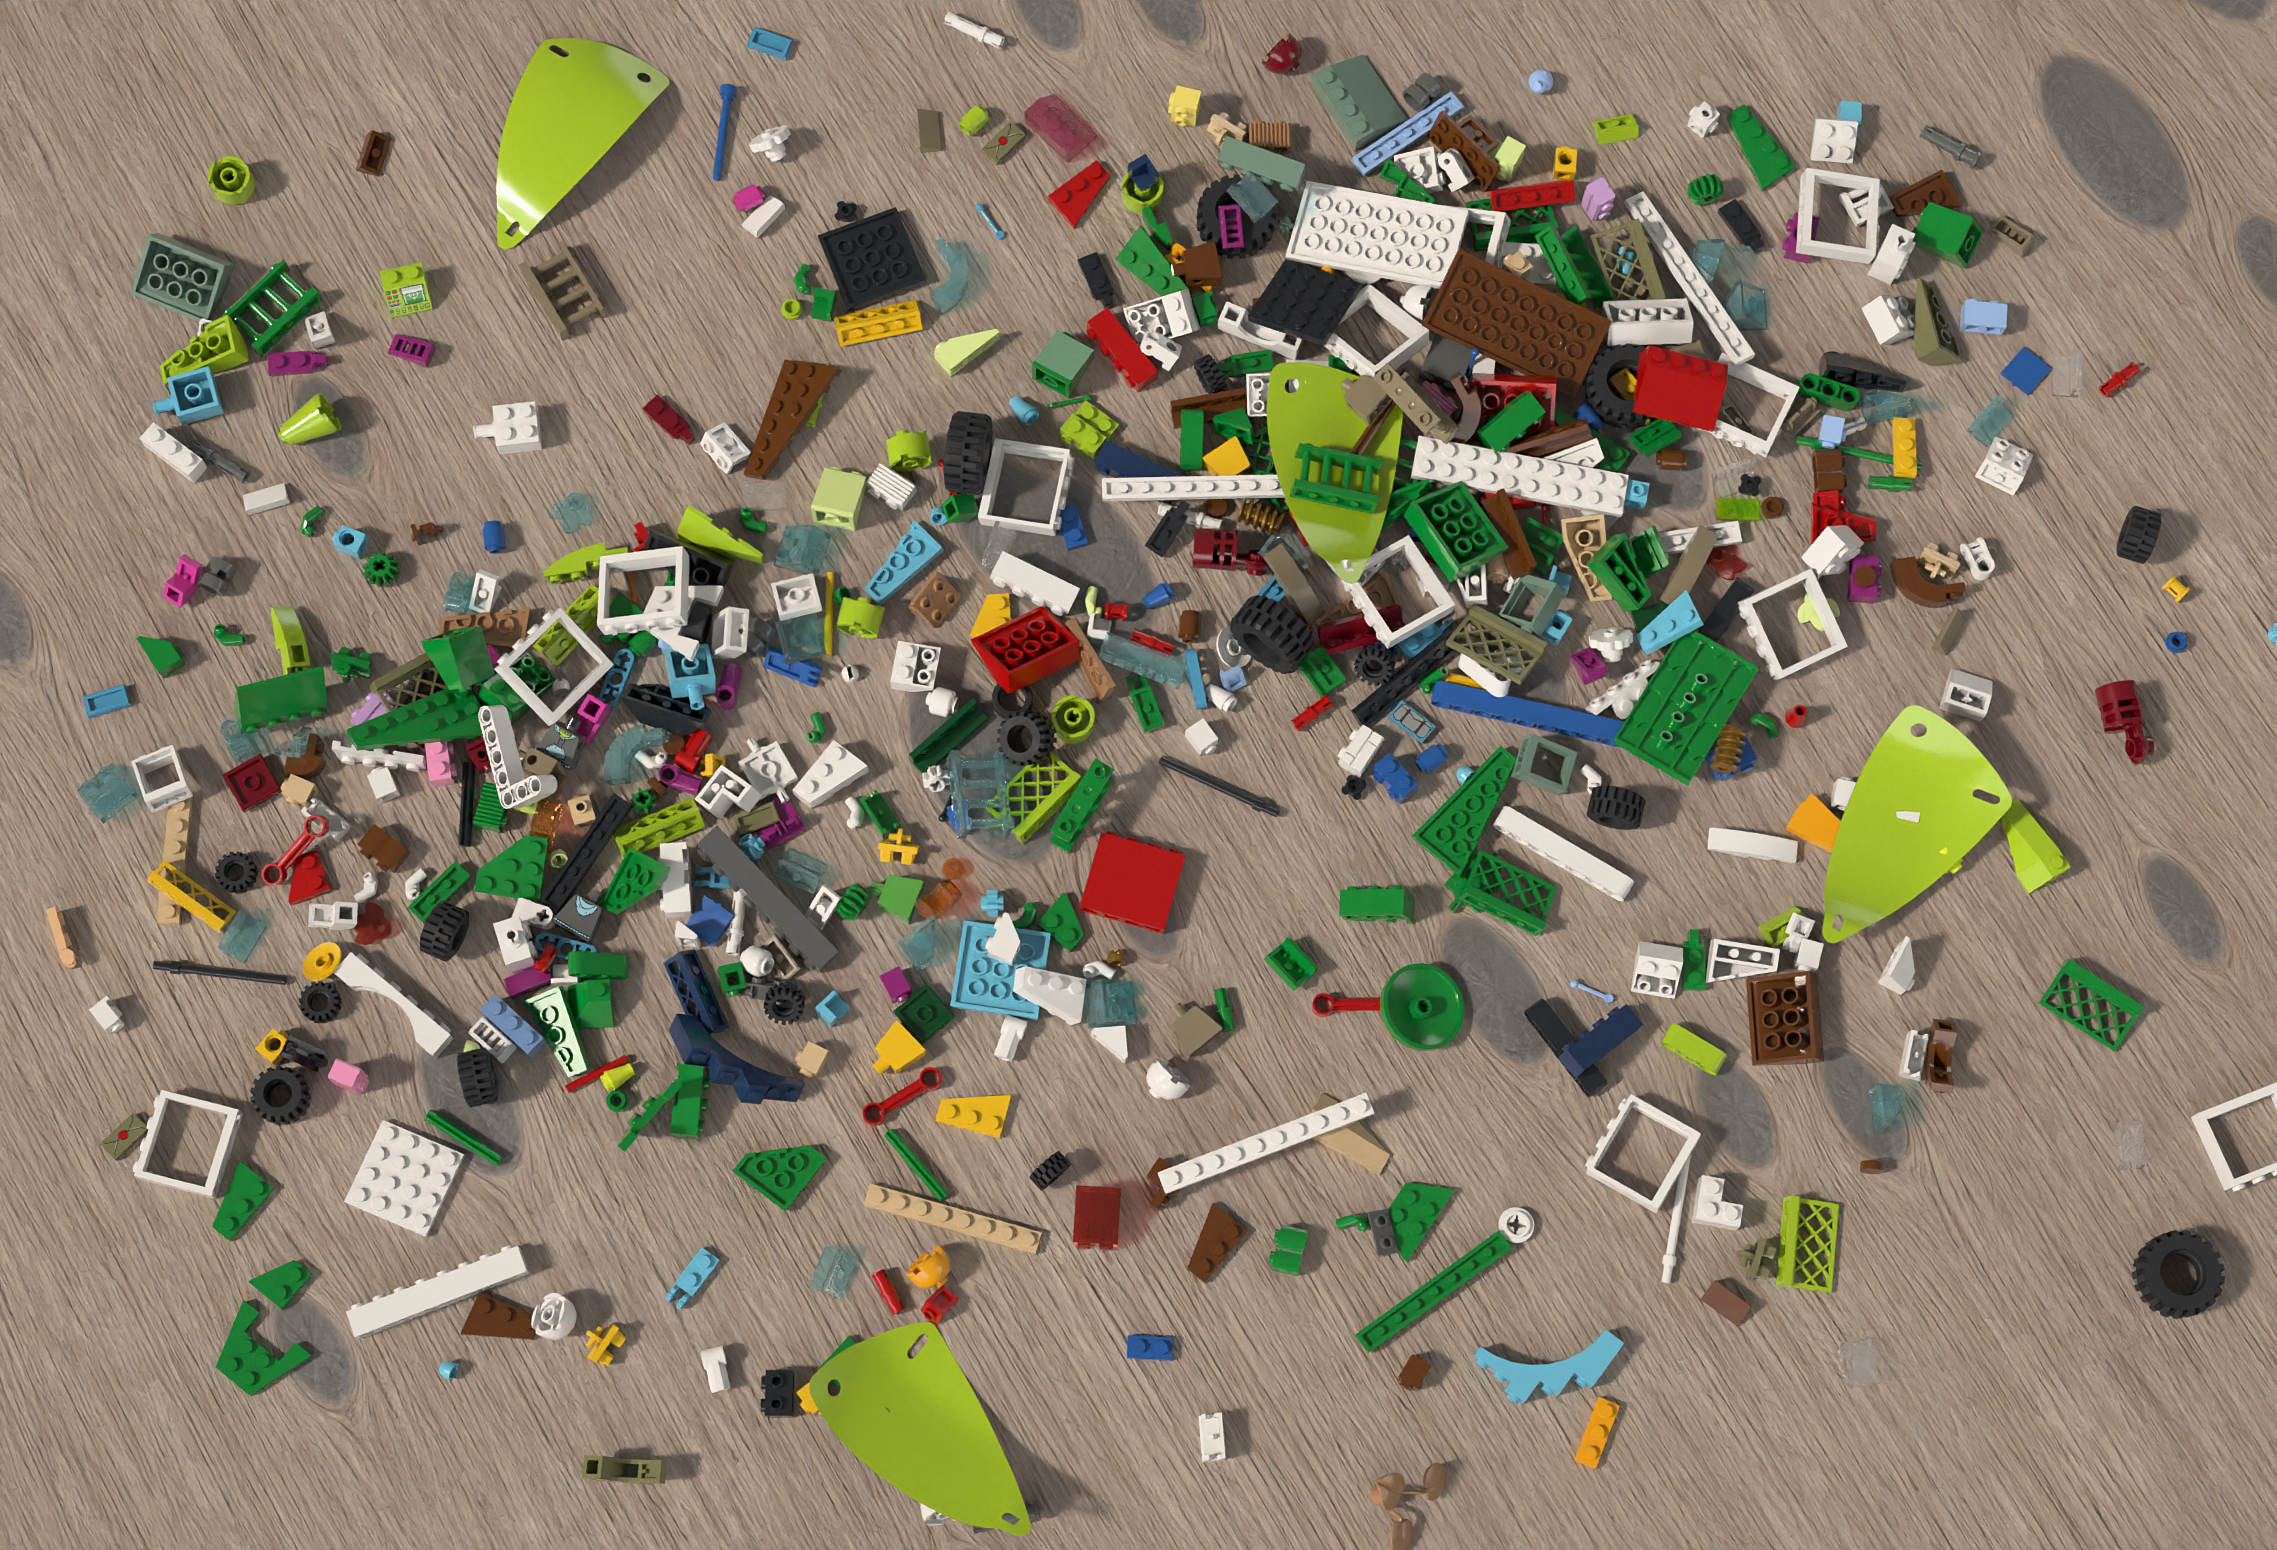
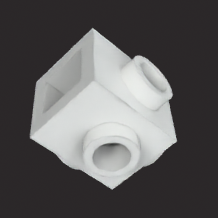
M1705 101L1700 106L1696 105L1689 113L1690 119L1687 126L1702 138L1708 132L1712 133L1719 125L1717 122L1720 116L1718 110Z

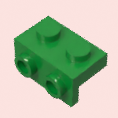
M1287 937L1281 945L1264 958L1293 991L1309 980L1318 969L1314 961L1290 937Z

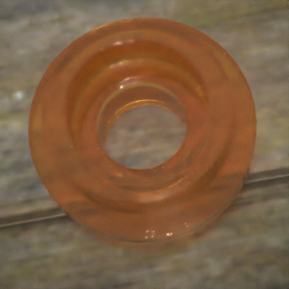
M956 858L946 860L942 866L944 876L949 880L959 879L964 873L963 863ZM955 865L957 867V870L955 872H951L949 870V867Z

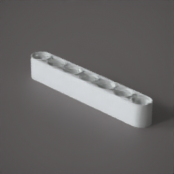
M1508 806L1503 807L1493 824L1498 831L1618 901H1624L1634 884V881L1627 875Z

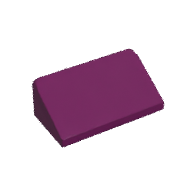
M533 966L505 978L504 982L511 999H515L550 984L552 978L549 971L543 974L534 969Z

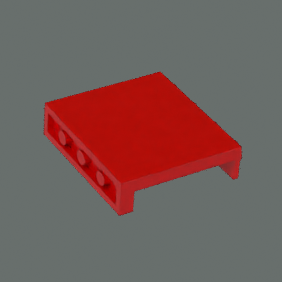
M1101 832L1079 911L1164 934L1181 870L1185 862V855H1182V852L1176 849H1169V851L1161 849L1160 845L1154 843L1142 844L1140 840L1133 837L1124 839L1115 832Z

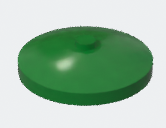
M1424 963L1410 964L1393 973L1382 989L1380 997L1382 1019L1390 1034L1404 1046L1417 1051H1432L1445 1046L1459 1033L1464 1020V1001L1454 980L1443 970Z

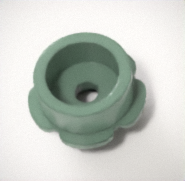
M1286 214L1281 217L1279 215L1278 218L1280 220L1277 224L1283 233L1285 231L1291 233L1290 231L1294 228V225Z

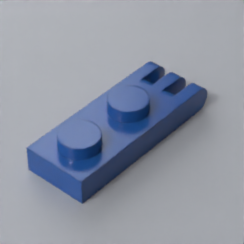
M771 645L767 649L763 667L811 687H818V680L821 677L820 673L823 670L821 665Z

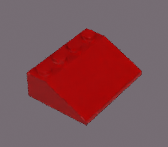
M1649 345L1639 355L1633 413L1713 432L1727 383L1728 365Z
M1472 373L1470 389L1477 386L1481 395L1482 408L1478 424L1480 429L1490 421L1488 419L1490 416L1499 414L1505 409V405L1524 391L1531 392L1546 412L1542 415L1543 419L1535 425L1531 424L1526 428L1527 432L1521 437L1554 428L1557 377ZM1475 432L1468 440L1482 442Z
M1043 606L971 639V643L995 681L1008 694L1080 660V641Z

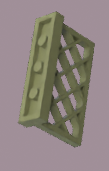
M1639 218L1590 235L1604 279L1614 296L1612 301H1617L1620 294L1632 300H1639L1636 296L1640 287L1649 291L1651 296L1649 300L1666 298ZM1624 228H1628L1630 234L1627 243L1615 238L1618 231ZM1615 232L1613 237L1608 235L1610 233ZM1606 236L1612 239L1607 250L1598 246L1596 238ZM1614 241L1625 246L1620 257L1609 252ZM1627 247L1636 252L1637 257L1634 263L1622 258ZM1607 254L1619 259L1614 270L1606 267L1604 264ZM1620 261L1632 266L1627 277L1616 272ZM1634 267L1643 272L1644 276L1640 283L1629 278ZM1607 271L1612 273L1610 278L1608 276ZM1614 274L1625 279L1620 290L1611 285L1610 281ZM1644 279L1646 281L1647 286L1642 284ZM1627 280L1638 285L1634 296L1622 291Z
M1475 604L1472 605L1469 609V614L1446 641L1447 646L1519 685L1535 665L1544 659L1548 645L1547 642ZM1470 624L1478 628V630L1467 631L1466 626ZM1489 634L1497 640L1486 641L1484 635ZM1480 636L1482 642L1471 643L1470 637ZM1465 637L1467 644H1459L1455 640L1456 638ZM1503 645L1513 646L1515 650L1504 651ZM1499 646L1500 652L1490 653L1488 647ZM1484 647L1485 654H1477L1473 649ZM1526 654L1532 657L1533 659L1523 661L1521 655ZM1517 655L1519 662L1508 663V656ZM1502 657L1504 664H1496L1492 661V658ZM1521 667V675L1518 676L1511 672L1510 668Z
M427 652L379 677L370 685L373 694H377L387 712L393 710L391 706H395L394 710L397 707L405 706L399 703L401 693L413 696L412 702L415 701L416 697L421 699L427 697L417 693L419 683L432 686L430 695L433 694L434 687L440 689L448 687L436 683L439 672L436 668L432 667L434 664ZM424 670L435 672L433 682L421 679ZM411 680L417 682L415 691L402 689L404 681ZM388 690L398 692L396 702L387 700L383 693Z

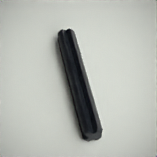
M464 762L462 768L458 844L461 847L471 846L475 764L473 762Z

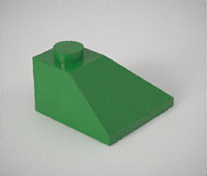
M610 979L587 980L568 986V1002L578 1030L614 1027L613 984Z

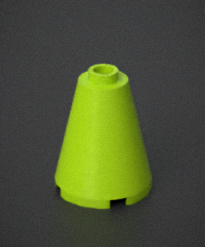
M318 393L280 426L278 434L284 444L294 445L336 433L341 430V424L338 417L334 418L332 413L334 409L329 401L322 394L319 395Z

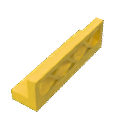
M916 300L834 316L840 346L923 330Z
M165 860L148 876V882L219 934L236 914L235 910ZM164 868H167L173 873L174 880L167 881L159 874ZM188 883L191 886L192 893H184L177 888V884ZM206 896L209 899L210 906H202L195 901V897ZM222 908L229 914L222 920L213 914V909Z

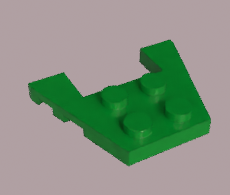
M1387 159L1380 173V178L1398 185L1393 197L1436 204L1434 198L1396 167L1391 160Z
M677 1079L655 1097L650 1096L642 1105L644 1110L640 1114L635 1113L629 1119L627 1124L630 1126L626 1129L618 1144L621 1150L625 1152L638 1137V1133L665 1102L670 1100L683 1086Z
M243 1301L216 1368L248 1395L253 1396L285 1373L292 1371L299 1364L309 1360L312 1355L295 1342L284 1357L278 1360L246 1333L261 1313L246 1301Z

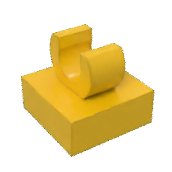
M713 753L705 755V759L700 762V764L705 765V772H700V775L711 778L721 765L725 767V758Z

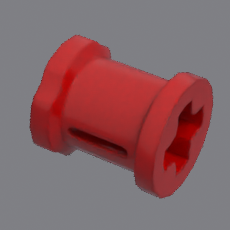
M1106 600L1104 620L1115 618L1126 622L1128 603L1115 604Z

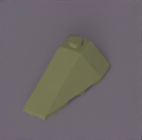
M1920 278L1917 280L1915 355L1919 361L1929 366L1960 363L1963 359L1956 337L1951 338L1947 329L1950 323L1939 311L1942 309V305L1934 287Z

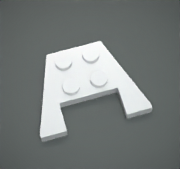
M655 586L643 614L674 610L675 586ZM688 586L687 620L696 601L717 607L724 592L723 586ZM685 625L675 626V628H659L656 631L646 630L693 662L700 644L697 640L680 636Z

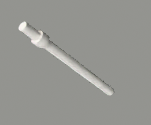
M1691 1155L1678 1176L1666 1255H1663L1662 1264L1664 1269L1661 1282L1667 1284L1671 1282L1672 1270L1676 1265L1677 1257H1675Z

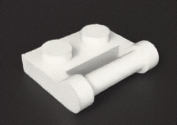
M1879 182L1882 194L1878 201V206L1881 207L1880 216L1892 211L1894 206ZM1855 189L1849 193L1844 192L1838 195L1841 205L1845 207L1855 227L1867 222L1868 197L1854 204L1851 200L1868 193V190Z

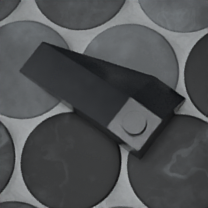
M1830 351L1823 353L1820 359L1819 376L1854 388L1902 393L1906 387L1907 381L1846 355H1840L1838 352Z
M650 530L643 551L683 546L689 555V586H723L724 588L735 563L734 560L714 551ZM676 565L665 567L675 578Z

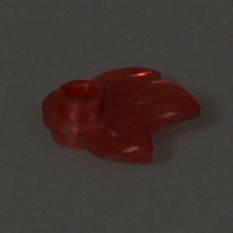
M1736 545L1713 548L1706 561L1709 566L1715 569L1717 575L1725 580H1734L1735 573L1742 572L1747 567V564L1735 555L1737 552Z
M367 902L365 914L357 915V925L354 929L359 933L355 938V942L361 945H369L376 939H385L391 934L392 925L385 918L384 910L376 903ZM379 926H385L383 932L377 931Z

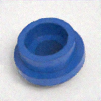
M2172 632L2165 639L2166 648L2172 653H2180L2186 648L2187 639L2182 633ZM2176 640L2179 646L2173 645L2172 641Z

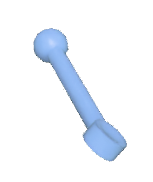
M1575 979L1570 982L1572 988L1578 987L1603 998L1606 1003L1613 1001L1611 994H1602L1579 984Z

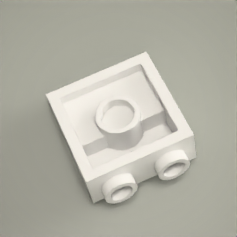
M1434 146L1394 155L1395 166L1428 194L1443 191L1442 185L1446 184L1444 173L1440 171L1438 163L1441 152L1438 153Z
M813 573L771 583L780 621L822 611Z

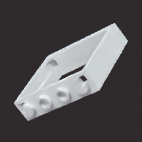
M1806 168L1800 177L1796 253L1869 264L1874 257H1877L1879 245L1876 244V238L1880 232L1877 219L1881 213L1878 201L1882 194V188L1879 187L1880 179ZM1814 182L1869 191L1866 249L1811 240Z
M1448 206L1468 210L1467 222L1494 225L1485 261L1499 267L1511 223L1507 214L1504 212Z
M1368 284L1360 290L1339 324L1367 304L1410 339L1376 365L1372 364L1335 333L1331 335L1325 347L1335 357L1343 360L1350 369H1354L1360 375L1373 378L1386 363H1389L1396 370L1429 344V330L1376 288Z
M1722 352L1718 362L1728 365L1727 374L1781 397L1786 402L1767 441L1718 419L1714 431L1710 433L1716 438L1730 441L1736 447H1743L1750 450L1754 455L1759 454L1766 458L1800 387L1745 362L1735 366L1729 356Z
M995 438L978 514L980 524L1055 536L1057 529L1060 530L1062 517H1060V512L1065 509L1066 505L1064 493L1070 486L1069 470H1073L1074 458H1072L1070 449ZM1005 453L1063 462L1050 524L991 516Z
M1409 535L1370 556L1364 571L1402 551L1439 607L1392 633L1358 582L1349 584L1342 580L1345 591L1351 593L1355 606L1363 611L1365 621L1370 627L1373 626L1377 632V639L1381 640L1387 649L1452 613L1455 607V603ZM1351 567V568H1349V569H1347V570H1345V571H1354V570H1353V568Z
M679 546L600 556L597 626L604 635L612 634L614 636L617 633H636L642 630L656 631L659 628H675V626L687 625L689 555L684 547ZM676 565L674 610L609 618L611 573Z
M1812 568L1804 570L1738 602L1740 615L1743 619H1746L1748 624V633L1751 638L1755 639L1758 645L1756 650L1759 656L1764 658L1766 672H1769L1773 680L1781 679L1847 647L1846 641ZM1802 581L1831 647L1782 670L1752 604Z
M561 608L554 611L550 609L542 617L544 621L540 625L537 623L527 631L529 636L524 640L520 638L512 646L514 650L509 655L505 653L497 661L499 665L495 668L496 672L548 726L554 724L614 665ZM558 620L599 664L551 711L509 666Z
M2277 1082L2191 1117L2224 1191L2231 1188L2234 1192L2246 1187L2244 1183L2251 1180L2253 1184L2266 1179L2264 1175L2271 1172L2273 1176H2276L2277 1162L2234 1179L2207 1120L2268 1096L2271 1097L2277 1110Z
M161 1090L160 1095H157L154 1101V1115L150 1116L147 1123V1129H149L147 1136L142 1139L140 1151H142L140 1158L134 1163V1176L140 1180L216 1199L243 1113L239 1109ZM169 1100L227 1115L205 1187L146 1172Z
M1630 1094L1628 1099L1624 1098L1620 1103L1618 1117H1612L1607 1126L1609 1132L1606 1137L1602 1135L1596 1145L1599 1148L1595 1156L1592 1154L1589 1156L1585 1164L1588 1167L1586 1174L1657 1214L1699 1141L1701 1133ZM1632 1108L1687 1138L1685 1145L1652 1201L1596 1170Z

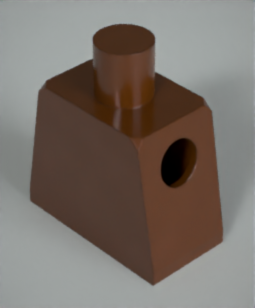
M1215 241L1184 250L1181 258L1182 263L1171 264L1173 277L1185 275L1187 286H1221L1222 272Z

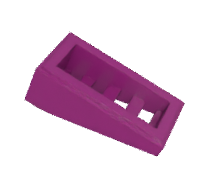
M1240 204L1219 206L1218 214L1223 249L1244 247ZM1235 213V217H1225V214ZM1236 221L1237 225L1226 226L1225 222ZM1237 229L1238 232L1226 234V230ZM1238 237L1239 241L1227 242V238Z
M395 334L388 354L427 368L435 352V347L433 344L422 340ZM398 342H403L399 351L395 350ZM409 344L407 352H403L406 345ZM415 346L417 349L414 355H412L411 352ZM421 349H423L424 352H423L422 356H421V357L418 356L419 353H420V351H421Z

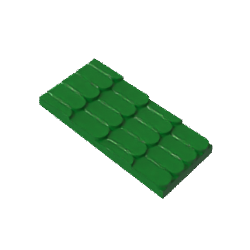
M1695 630L1689 632L1672 643L1614 738L1613 743L1623 747L1626 751L1638 758H1642L1645 762L1657 769H1661L1664 773L1688 786L1718 738L1719 733L1722 731L1721 726L1727 723L1759 667Z

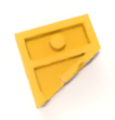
M1009 593L987 595L970 633L971 639L1011 621Z

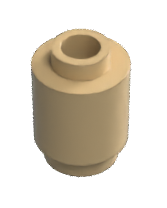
M1502 554L1487 562V579L1491 580L1492 583H1503L1508 578V567Z

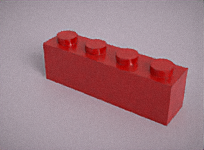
M1105 308L1087 321V335L1092 341L1096 340L1102 354L1105 357L1109 356L1113 361L1111 362L1112 366L1118 373L1121 371L1125 376L1126 384L1131 389L1134 388L1138 393L1158 379V370L1108 308Z

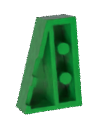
M1524 391L1505 405V409L1499 414L1490 416L1488 418L1490 421L1481 429L1477 427L1475 434L1487 449H1492L1495 453L1505 451L1510 446V441L1515 437L1516 439L1520 438L1527 432L1526 428L1531 424L1535 425L1543 419L1542 415L1546 411L1531 392Z
M1626 533L1612 535L1586 564L1626 612L1639 610L1650 598L1651 593L1642 571H1639L1634 560L1636 556L1630 550L1627 542L1628 536Z
M1397 885L1390 886V889H1381L1380 886H1369L1368 889L1349 886L1347 890H1340L1339 916L1344 920L1372 922L1373 919H1386V923H1393V919H1405L1407 924H1414V898L1402 886Z
M677 1063L676 1070L679 1071L678 1081L683 1086L675 1095L670 1134L672 1137L699 1139V1135L704 1133L705 1121L702 1120V1113L707 1111L708 1099L705 1098V1091L710 1089L711 1079L708 1077L704 1066Z

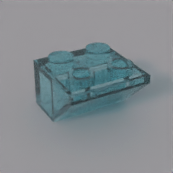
M813 524L786 526L779 549L776 552L774 566L804 575L811 573L813 575L819 574L831 534Z
M112 763L101 768L95 777L91 780H86L77 790L103 824L139 797Z
M1099 979L1086 983L1084 999L1088 1028L1137 1024L1132 981Z

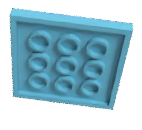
M964 920L950 1007L1038 1020L1040 1006L1013 992L1015 973L1017 969L1025 966L1046 970L1051 933L1015 928L1021 947L1013 965L1010 966L988 957V949H985L989 937H994L996 933L995 925Z

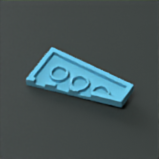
M915 520L910 525L911 528L907 534H904L900 539V543L894 552L889 554L883 567L879 568L865 587V592L880 606L943 552V548Z

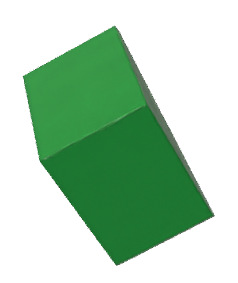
M1244 407L1214 416L1215 434L1228 438L1236 436L1238 441L1253 445V429Z

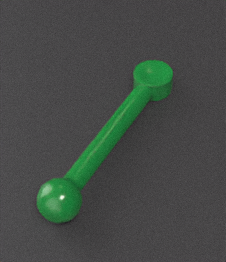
M1086 394L1081 398L1048 404L1051 409L1085 400L1090 402L1092 396Z

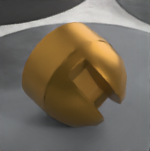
M1118 949V952L1111 950L1107 957L1108 965L1111 967L1125 965L1124 953L1120 949Z

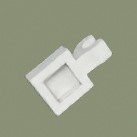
M1793 912L1785 931L1790 936L1785 939L1782 948L1797 953L1801 939H1808L1815 921Z

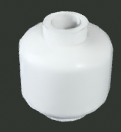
M937 687L932 693H928L926 705H929L931 714L948 718L957 712L959 698L953 690Z
M758 946L748 947L740 956L743 971L754 976L763 977L773 969L774 960L771 952Z

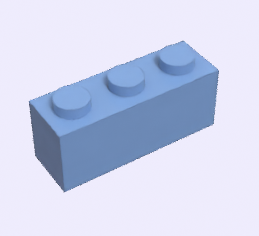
M496 994L480 1009L487 1019L531 1059L547 1043L537 1031Z

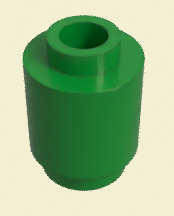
M646 630L638 631L628 642L630 645L629 650L636 657L640 655L645 657L658 643V638Z

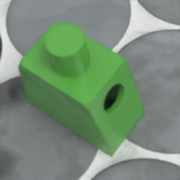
M889 875L885 884L873 880L869 892L880 896L878 900L879 908L910 924L923 891L924 882Z

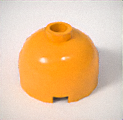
M940 1245L932 1248L934 1250L933 1253L928 1254L925 1252L908 1268L911 1272L905 1273L916 1286L922 1289H929L933 1286L939 1288L948 1280L946 1275L950 1271L951 1264L949 1257Z

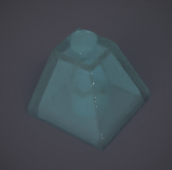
M1722 238L1698 240L1695 247L1691 246L1688 257L1709 287L1714 278L1725 243V239Z
M1737 280L1722 303V307L1739 331L1766 330L1765 290L1743 280Z
M1876 389L1866 391L1859 401L1862 415L1867 424L1890 421L1894 417L1906 418L1915 404L1914 399L1885 390L1877 391Z
M817 613L775 622L786 664L827 654Z
M933 915L898 942L900 953L916 972L920 968L922 970L926 969L932 963L931 959L934 956L936 922Z
M1877 1084L1868 1091L1874 1135H1879L1889 1127L1904 1104V1095L1899 1090L1898 1085Z

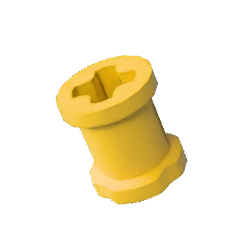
M2176 575L2161 588L2162 590H2167L2175 598L2176 603L2190 590L2189 587H2185L2177 580Z

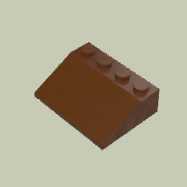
M1811 971L1746 979L1752 1065H1793L1824 1062L1817 975Z

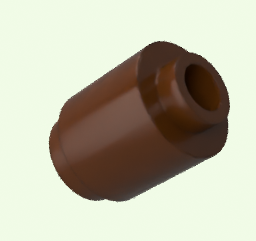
M1663 448L1656 454V465H1659L1661 470L1681 471V469H1686L1688 454L1680 449Z
M1184 610L1179 618L1178 637L1185 643H1194L1195 640L1200 638L1201 617H1199L1198 611Z

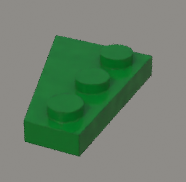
M239 1160L212 1227L231 1242L275 1188Z

